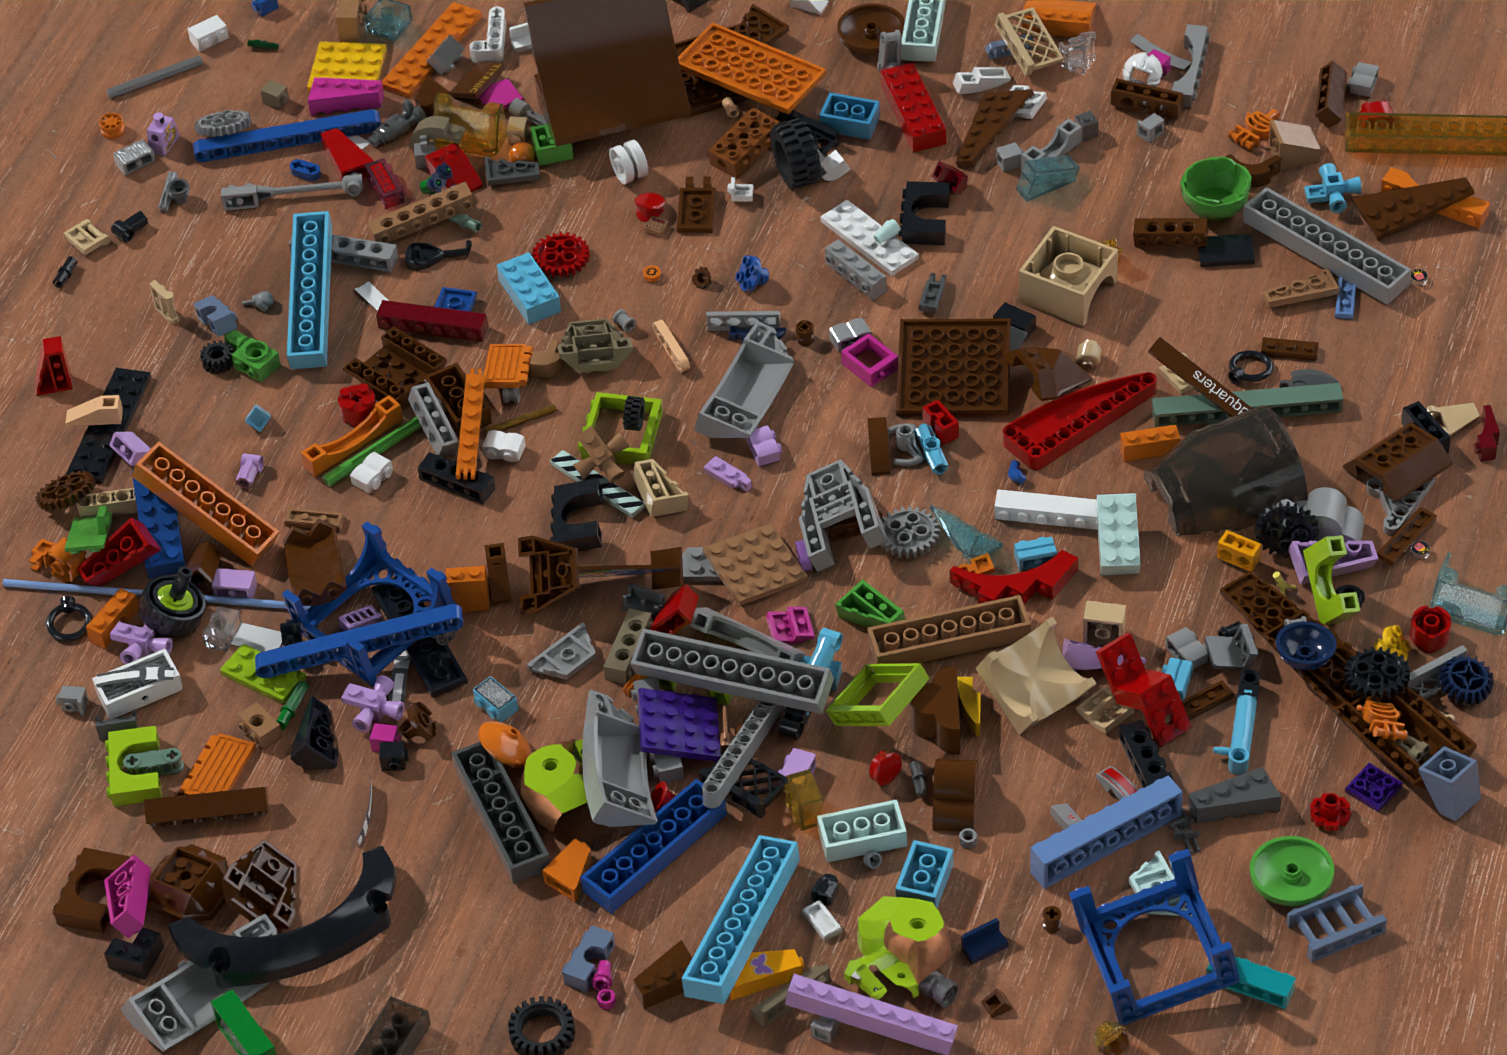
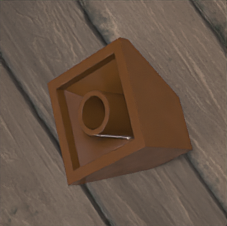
M427 76L415 97V107H421L426 114V118L444 116L449 117L450 120L453 119L454 114L450 92L430 76Z

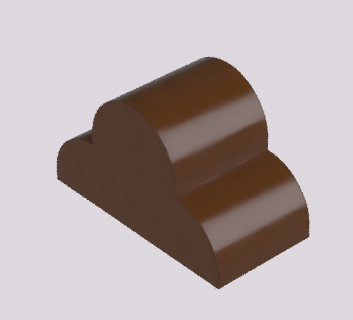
M956 666L946 667L938 671L934 676L933 683H926L910 701V724L912 731L921 738L935 739L937 746L949 754H960Z
M935 760L933 830L963 831L966 828L974 830L978 760Z

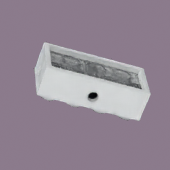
M166 649L111 671L146 667L174 668L173 680H133L96 687V677L92 678L96 694L109 719H114L131 712V710H136L183 690L180 675Z

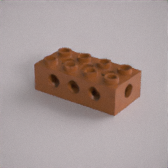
M754 107L751 108L708 149L710 165L738 179L771 147L770 131L774 125L780 122Z

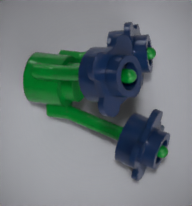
M443 162L442 165H438L436 173H433L427 180L421 181L420 190L423 194L434 195L441 192L442 187L446 185L445 181L453 177L452 170L447 163Z

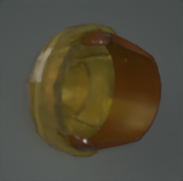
M1106 1021L1100 1024L1094 1033L1096 1050L1105 1055L1122 1054L1129 1046L1127 1028L1114 1021Z

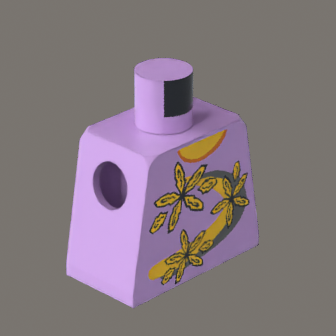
M155 113L153 115V122L147 128L148 145L155 155L165 157L180 134L172 117L164 116L162 113Z

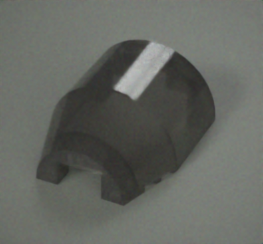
M1265 405L1191 431L1147 469L1143 476L1151 492L1159 489L1169 507L1168 522L1176 536L1201 534V531L1212 530L1214 533L1225 529L1239 531L1255 525L1256 519H1259V514H1265V508L1271 510V504L1276 506L1284 499H1288L1293 503L1302 500L1307 501L1308 499L1305 474L1294 442L1278 415Z

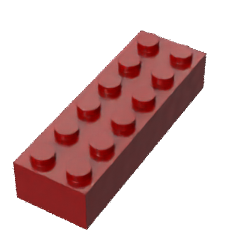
M914 63L880 70L881 88L912 152L946 145V128Z

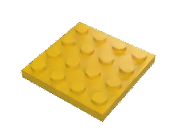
M319 42L307 85L308 92L311 91L314 77L379 80L387 50L386 44Z

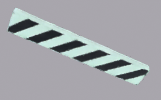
M562 450L550 460V465L576 482L598 478L603 489V500L629 517H635L645 508L644 502L615 483L610 484L606 477L595 470H592L583 479L573 465L579 462V460L566 451Z

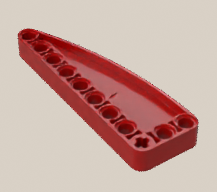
M1151 372L1125 376L1092 385L1050 401L1006 425L1002 430L1003 446L1028 468L1035 471L1041 470L1154 396L1157 390V377Z

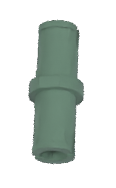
M460 213L448 218L450 221L459 224L460 227L468 228L476 233L482 228L480 221L472 219L467 214L463 215Z

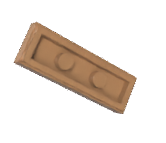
M289 508L284 524L289 527L295 526L312 529L319 518L335 525L336 531L340 532L345 517L344 513Z

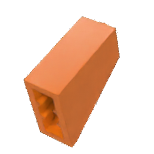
M574 839L542 870L544 883L573 902H576L582 890L580 877L589 870L592 862L590 847L586 843H581Z

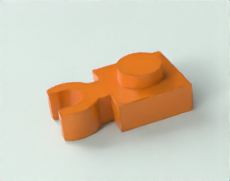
M989 553L970 559L971 564L969 565L961 564L958 566L966 571L984 575L995 572Z

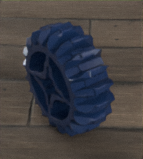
M1461 654L1458 658L1453 656L1451 660L1445 662L1440 671L1439 685L1440 688H1443V694H1448V700L1453 698L1455 699V704L1462 702V705L1465 706L1466 703H1469L1472 707L1474 703L1479 705L1482 700L1485 701L1488 695L1491 694L1494 680H1492L1493 673H1490V667H1484V661L1478 662V657L1471 659L1469 654L1464 658Z

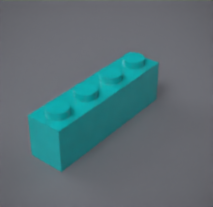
M1234 956L1240 982L1226 988L1286 1009L1295 991L1296 977L1273 970L1268 966H1261L1248 959ZM1210 962L1206 969V975L1213 972Z

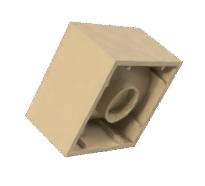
M1053 226L1019 270V302L1084 327L1087 323L1091 301L1101 282L1104 281L1115 285L1118 280V249Z

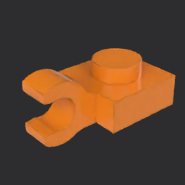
M41 539L31 551L32 557L29 559V563L33 564L30 567L31 570L36 572L40 570L43 556L56 543Z

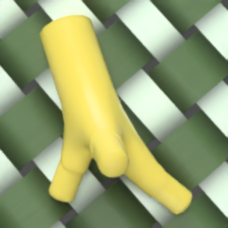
M1280 572L1273 573V578L1277 583L1276 586L1280 588L1283 595H1285L1286 588L1296 589V585L1287 583Z

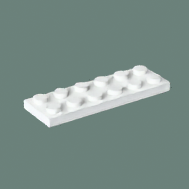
M848 200L820 216V220L824 225L891 276H894L919 259V254L896 236L881 244L877 243L873 236L882 226Z

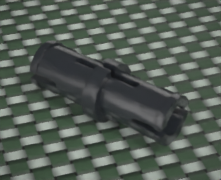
M69 256L64 265L60 266L57 276L52 281L55 287L62 288L66 280L71 277L72 271L78 263L76 258Z

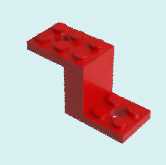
M1131 633L1123 634L1096 651L1116 704L1143 711L1157 746L1162 747L1192 728L1172 676L1145 669ZM1122 655L1123 662L1121 665H1118V657ZM1169 714L1170 721L1168 724H1165V716Z

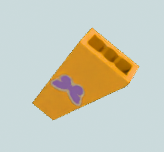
M795 949L751 952L729 994L730 999L734 1000L790 982L794 974L801 976L802 969L805 968L802 957H798Z

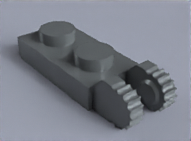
M930 274L919 303V311L937 313L945 289L947 275L942 274L940 282H935L936 274Z

